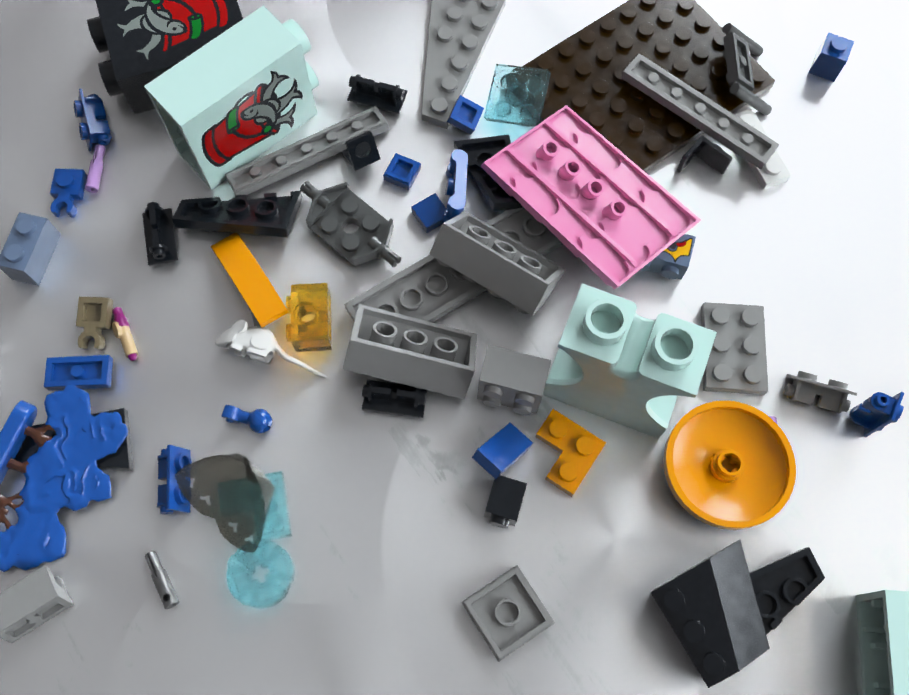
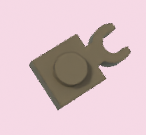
M79 296L76 327L84 328V332L78 337L79 348L88 349L89 340L94 338V348L98 350L104 349L105 338L101 333L102 329H111L114 300L104 297Z

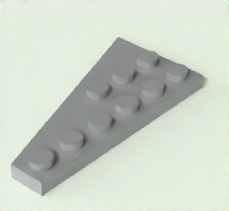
M431 0L421 113L423 121L445 129L448 128L450 123L447 120L457 98L460 95L463 96L506 6V0Z

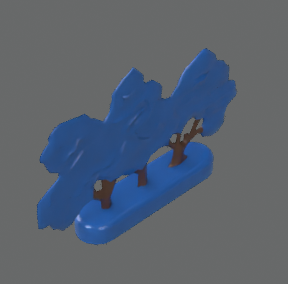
M71 384L66 385L63 391H55L46 395L44 405L48 417L45 425L36 429L31 427L37 416V408L35 405L22 400L14 407L0 432V485L9 468L23 473L26 478L25 485L18 494L11 497H5L0 494V522L4 523L6 527L5 532L0 531V570L3 572L13 566L26 571L30 568L38 567L42 562H52L64 557L66 554V532L57 515L59 510L67 507L77 511L86 507L91 500L99 502L112 498L110 477L97 467L96 461L117 452L128 436V428L126 424L122 423V417L119 412H102L95 417L92 416L89 393ZM47 430H53L56 432V435L54 437H50L44 434ZM26 436H30L39 446L38 451L23 463L14 460ZM21 498L23 502L18 506L12 502L14 499ZM7 505L17 513L18 523L15 525H11L5 517L9 510L5 509Z

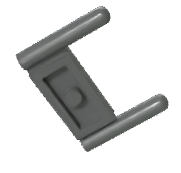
M728 22L723 26L722 31L726 34L723 37L725 48L723 56L727 63L728 72L726 73V79L731 86L730 92L763 115H769L772 112V106L751 92L755 88L750 52L755 56H760L763 54L764 49L740 29Z

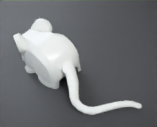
M244 319L237 320L215 342V345L236 350L235 355L238 357L250 355L251 360L270 364L277 352L280 357L288 362L294 363L318 376H326L307 364L288 356L279 346L276 337L269 329L261 328V326L248 327V323Z

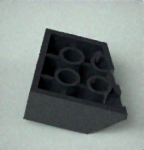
M740 539L658 586L651 592L708 688L739 672L770 649Z

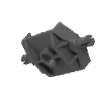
M309 181L304 182L305 185H301L300 191L312 199L306 218L308 228L353 266L376 258L379 260L383 258L392 267H396L400 263L401 257L388 246L394 228L393 219L386 220L349 189L347 182L323 189L322 191L316 189ZM353 223L359 226L358 230L354 233H346L343 230L347 224Z

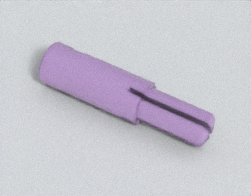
M101 144L95 146L93 159L90 161L85 190L91 193L98 192L104 166L103 158L106 148Z

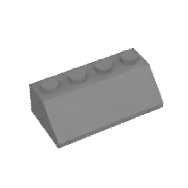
M466 211L442 224L429 253L442 266L455 269L462 273L463 278L467 281L482 285L488 289L492 296L503 298L512 303L519 312L532 316L543 306L566 270Z
M359 304L343 369L357 374L384 379L389 382H396L450 397L465 399L475 372L477 334Z

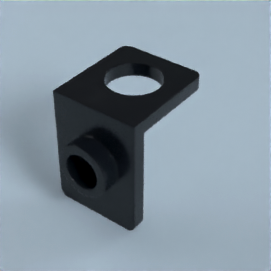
M371 131L346 141L347 150L341 152L355 171L380 160Z
M702 135L683 155L677 171L680 173L697 156L720 174H724L733 158L719 145L712 143Z

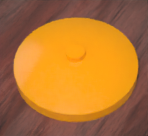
M713 401L700 405L689 411L679 420L669 434L665 444L663 456L664 473L672 494L690 515L710 526L726 530H741L755 527L780 512L792 494L796 479V463L790 442L782 429L768 415L750 405L735 401Z

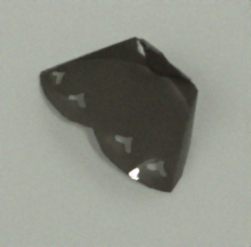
M239 453L203 458L179 470L175 477L181 492L189 503L201 514L215 518L220 533L232 545L245 552H255L262 539L275 490L274 485L265 474L247 457ZM186 476L195 478L193 488L189 485L190 481L185 479ZM209 495L211 505L209 506L206 500H201L200 497ZM229 522L238 523L236 533L234 528L228 525ZM253 535L254 543L252 544L250 540L245 541L244 539Z

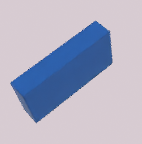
M510 422L479 447L472 458L492 477L497 479L529 450L533 442Z

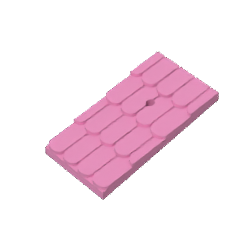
M567 105L481 165L510 197L513 196L538 222L543 223L576 258L579 257L606 285L611 286L613 289L621 286L701 221V219Z

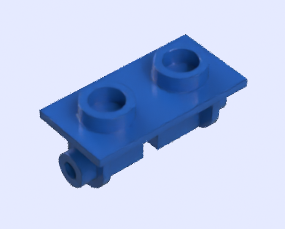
M79 89L78 100H74V113L76 118H81L82 122L79 123L81 140H86L88 151H92V143L106 146L110 143L112 136L108 121L96 120L106 119L103 100L96 94L84 97L83 90Z
M882 392L874 393L863 401V404L860 403L850 410V419L854 423L866 428L863 434L864 437L876 431H881L888 424L897 422L902 415L904 406L900 404L904 392H900L893 397Z
M167 445V449H162L161 455L157 457L158 479H167V484L158 485L157 508H160V514L164 515L173 514L174 511L190 513V500L192 496L190 489L191 450Z

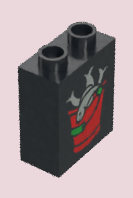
M95 0L99 16L87 19V24L99 53L109 51L111 60L98 63L99 72L108 94L112 97L123 93L134 114L155 109L144 87L146 84L241 21L243 17L237 0Z

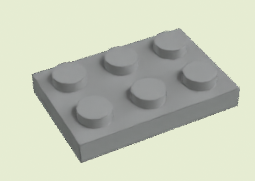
M704 302L701 306V326L717 333L703 374V391L765 395L768 392L764 306Z

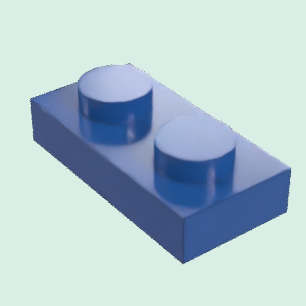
M110 355L47 358L44 388L48 391L64 390L68 384L80 389L111 388L113 358Z

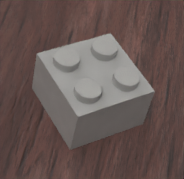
M488 345L479 378L477 399L482 400L483 404L490 407H500V405L513 408L512 410L518 414H537L543 397L551 360Z

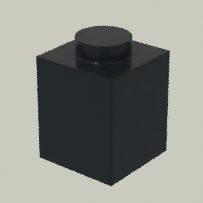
M501 475L494 479L484 517L490 519V524L500 528H508V525L515 526L527 483Z

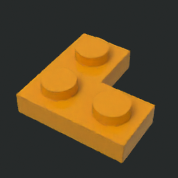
M552 409L535 436L561 453L545 480L571 497L606 444L605 441Z

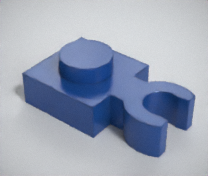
M55 169L50 190L51 196L55 199L50 209L55 217H59L60 211L67 207L66 213L71 218L76 216L77 208L74 205V200H83L87 174L83 169Z

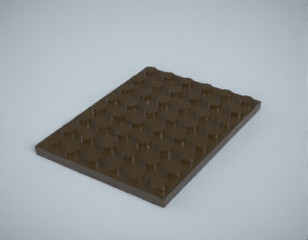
M628 0L505 76L504 84L539 123L567 105L644 172H647L704 132L621 78L623 71L638 54L643 55L732 114L747 105V103L730 92L731 86L726 79V73L728 72L727 63L723 56V50L725 49L723 37L726 36L722 31L723 27L696 0ZM750 55L755 88L751 92L756 96H760L772 88L776 80Z

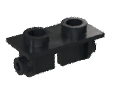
M357 74L349 79V87L352 88L347 101L370 107L377 106L378 109L400 114L408 90L401 89L400 85L393 86L382 82L377 83L374 80L363 78Z
M157 202L148 203L145 213H142L148 265L178 260L172 209H163Z
M367 380L362 390V397H364L362 410L423 418L427 390L404 384Z

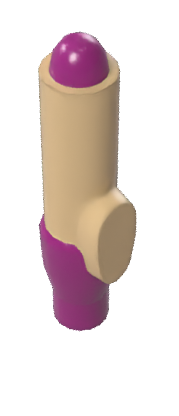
M116 307L112 309L114 335L120 339L126 358L135 361L138 351L129 328L130 325L123 314L122 308Z

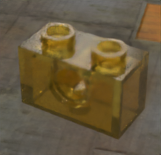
M328 283L291 285V296H286V308L289 312L288 314H291V324H286L287 342L292 343L296 352L332 350L331 293ZM307 314L315 315L311 321H302V318Z

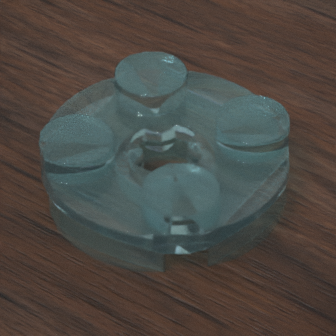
M256 540L249 542L239 548L230 557L227 564V584L231 594L243 605L259 609L269 608L281 602L288 594V590L295 577V566L290 554L273 541ZM259 565L262 568H269L270 573L265 575L266 581L260 583L258 579L253 580V574Z

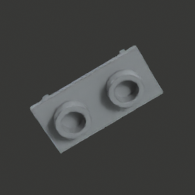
M800 370L797 376L787 374V377L794 380L792 384L788 383L786 385L784 395L789 396V399L813 405L817 394L820 395L817 407L841 413L842 411L848 412L851 401L847 400L848 394L857 396L856 392L847 390V383L829 379L827 385L816 381L818 375Z

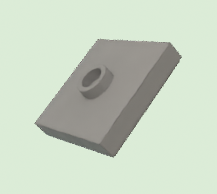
M518 565L461 602L498 662L555 623Z

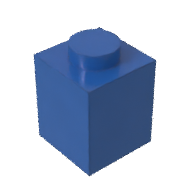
M828 32L815 54L809 73L835 82L848 62L855 41Z

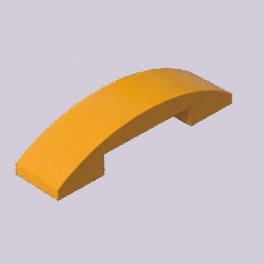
M233 233L210 246L261 328L289 313L262 268L237 233Z

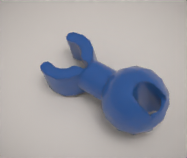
M225 405L221 417L226 418V422L247 424L255 433H265L271 428L273 421L270 414L264 409L246 412L231 405Z

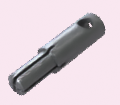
M156 551L148 552L145 554V559L151 570L152 580L164 608L170 609L179 604V599L166 570L161 565Z

